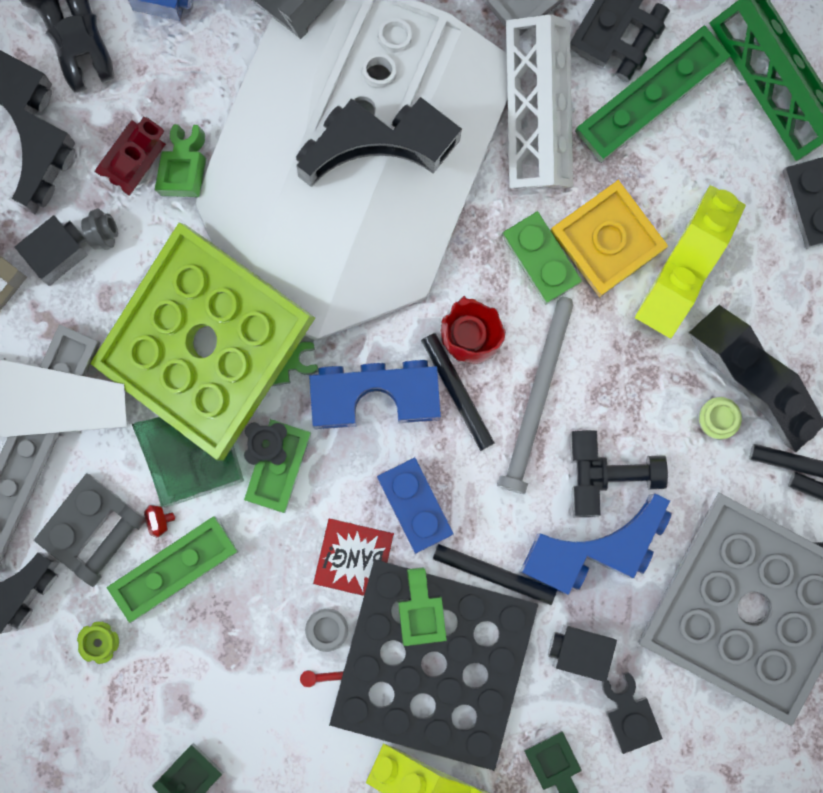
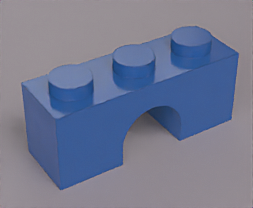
M412 360L402 362L403 369L386 370L385 363L360 365L361 372L344 373L343 366L318 368L319 375H309L313 428L317 430L357 427V404L363 396L371 392L385 393L394 400L397 407L398 424L440 421L437 366L428 367L427 360Z

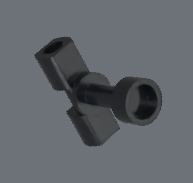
M571 431L570 456L571 463H576L577 486L572 487L573 518H590L601 515L600 491H607L608 482L647 481L649 490L667 488L668 466L665 455L647 456L646 464L607 465L606 457H598L597 431Z

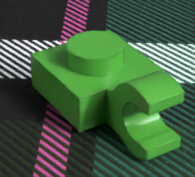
M424 567L407 569L411 600L398 601L403 646L447 641L442 597H428Z

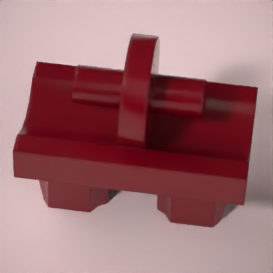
M143 116L138 124L131 120L94 172L100 176L108 177L110 183L116 186L119 185L122 191L130 196L166 145V143L160 140L164 133L163 128L148 117Z

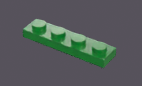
M703 25L581 123L575 132L602 163L724 65L731 55L709 29Z

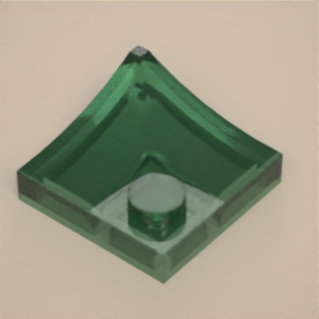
M160 417L132 424L151 473L161 507L167 508L244 482L234 445L224 460H216Z

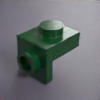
M193 743L152 787L158 793H206L224 772Z

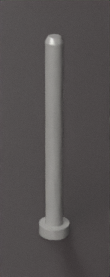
M562 296L557 301L506 476H499L497 487L519 494L526 493L528 483L523 482V477L573 309L571 298Z

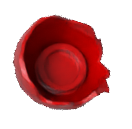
M465 296L452 305L450 314L444 316L441 321L442 343L447 351L460 362L468 364L486 362L494 357L505 340L506 330L503 328L498 311L475 299H467Z

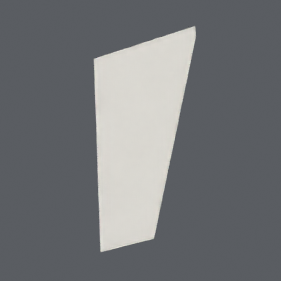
M0 359V437L127 427L124 384Z

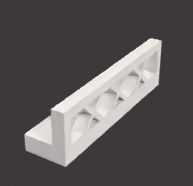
M551 14L506 20L509 188H572L570 20ZM536 28V44L526 54L520 48V29ZM530 67L537 74V86L527 96L521 90V78ZM529 110L538 117V128L530 138L522 132L521 120ZM532 152L539 159V177L523 178L522 162Z

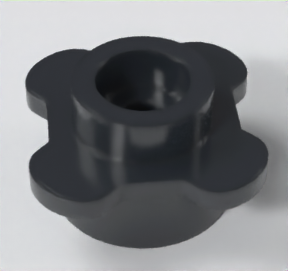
M253 422L245 428V435L248 437V449L244 453V458L249 464L256 465L260 461H271L274 465H280L286 460L287 454L283 450V439L287 436V429L283 424L274 423L272 426H260L258 423ZM268 440L270 442L269 447H262V441Z

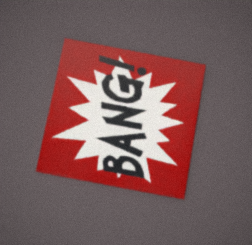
M329 518L313 584L364 596L374 559L388 562L394 533Z

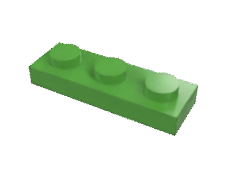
M213 516L106 588L127 621L132 623L239 551L216 516Z

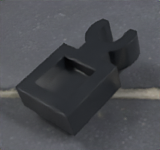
M629 672L622 673L626 687L621 693L613 692L608 680L607 682H602L603 693L607 698L614 701L617 707L607 711L606 715L622 754L663 739L648 699L644 697L636 701L634 700L633 695L636 690V683Z

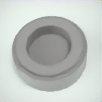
M325 608L318 610L309 617L306 623V638L311 646L319 651H334L347 638V621L340 612L334 609Z

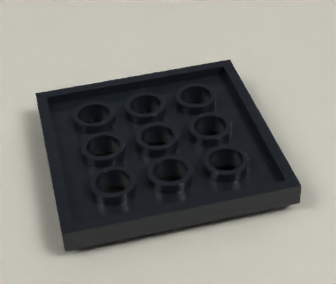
M374 559L329 726L495 771L538 603L426 573L428 597H442L443 610H449L456 615L457 627L454 632L446 635L447 641L404 646L406 654L403 661L397 665H389L382 660L380 650L384 643L391 640L398 641L403 645L401 624L394 620L391 609L393 604L400 599L411 600L407 569L409 568ZM484 621L494 623L498 629V638L490 646L479 645L474 639L475 627ZM429 652H439L446 659V669L438 676L427 675L421 667L423 657ZM471 663L482 664L487 670V680L480 687H470L463 680V671ZM378 682L388 683L394 690V699L387 706H377L370 700V688ZM421 693L430 695L435 701L434 712L425 718L417 717L410 708L413 697ZM469 705L474 708L477 717L473 726L467 729H460L453 724L452 713L456 707Z

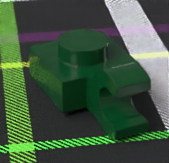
M563 731L524 749L543 790L555 785L559 793H579L571 776L581 772L582 769Z

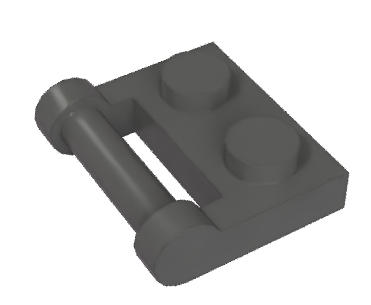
M86 473L33 541L73 571L85 583L95 587L102 578L99 574L131 532L135 528L139 530L147 519L98 480ZM115 511L122 518L85 563L78 555L110 514Z

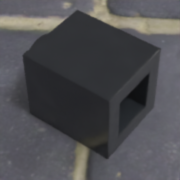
M55 215L14 246L37 276L48 286L52 285L88 255L80 245L86 240L85 237L70 220L63 225Z
M563 624L561 633H553L548 657L554 658L552 666L556 669L607 682L617 639Z

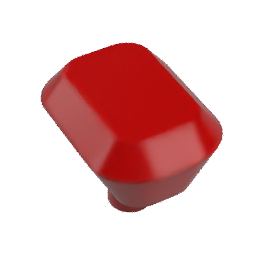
M148 505L144 511L148 532L155 538L160 537L168 530L167 522L175 521L174 513L164 514L161 506Z

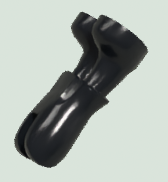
M19 0L23 6L36 10L43 19L47 28L45 34L55 48L63 76L74 93L87 89L83 78V71L76 60V57L90 53L93 61L92 65L102 83L114 79L112 60L97 27V15L92 14L89 0H65L72 16L66 18L63 16L59 0Z

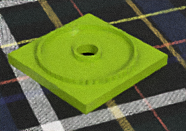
M178 222L90 364L113 382L124 384L126 392L214 459L224 460L316 317L189 226ZM210 326L216 334L217 344L213 353L204 358L194 348V337L201 328Z

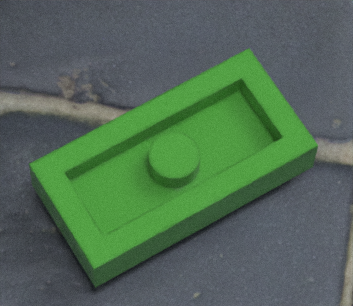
M538 211L502 232L501 236L545 305L581 284V278Z
M270 419L268 426H272L274 423L281 422ZM281 423L287 429V436L283 439V450L287 454L286 460L280 465H274L271 461H260L256 464L244 500L286 513L312 433ZM263 440L262 447H269L270 442Z

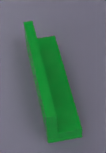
M770 0L736 1L710 21L709 24L726 51L731 55L734 64L796 161H799L823 145V83ZM738 13L741 14L748 25L745 40L733 38L725 25L727 21ZM753 49L764 51L769 58L767 75L755 73L750 65ZM774 84L786 86L791 93L789 110L778 108L772 100ZM798 107H800L803 113L798 112ZM796 119L809 122L818 136L804 147L801 146L794 135Z

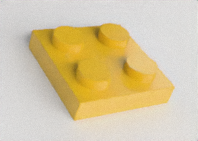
M619 179L550 230L599 298L669 247Z

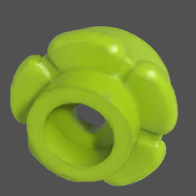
M101 621L94 622L90 627H83L77 637L78 652L87 662L106 663L113 658V652L119 647L118 634L112 632L109 624ZM96 639H100L102 641V645L100 647L95 646L94 641Z

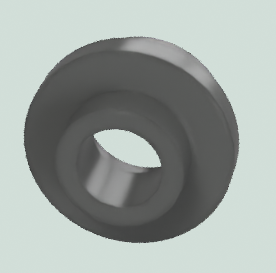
M98 208L91 210L88 217L83 218L81 221L86 241L95 250L99 248L104 250L113 248L115 237L118 236V228L113 217L109 213L104 214Z

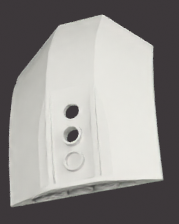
M333 0L306 28L308 33L302 39L298 38L272 17L225 122L206 171L200 196L196 200V208L211 243L316 317L304 336L317 341L427 299L462 209L508 101L507 53L450 13L417 0ZM373 65H383L390 71L391 75L384 80H375L368 75L367 70ZM420 97L462 128L460 142L434 174L424 167L405 159L392 156H368L357 158L335 167L321 177L313 187L298 177L296 165L299 161L296 160V156L301 148L310 139L317 141L326 130L323 124L328 115L338 105L344 108L351 98L355 101L365 100L370 102L375 109L374 116L392 130L395 127L391 124L398 112L406 104L412 107Z

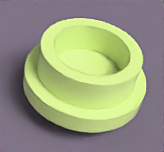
M713 398L707 401L699 412L700 427L711 438H729L741 426V411L737 404L728 398Z

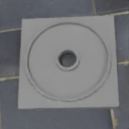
M718 492L638 643L784 723L793 726L823 670V548ZM750 592L761 593L768 602L766 616L761 621L755 623L744 621L738 614L740 599Z

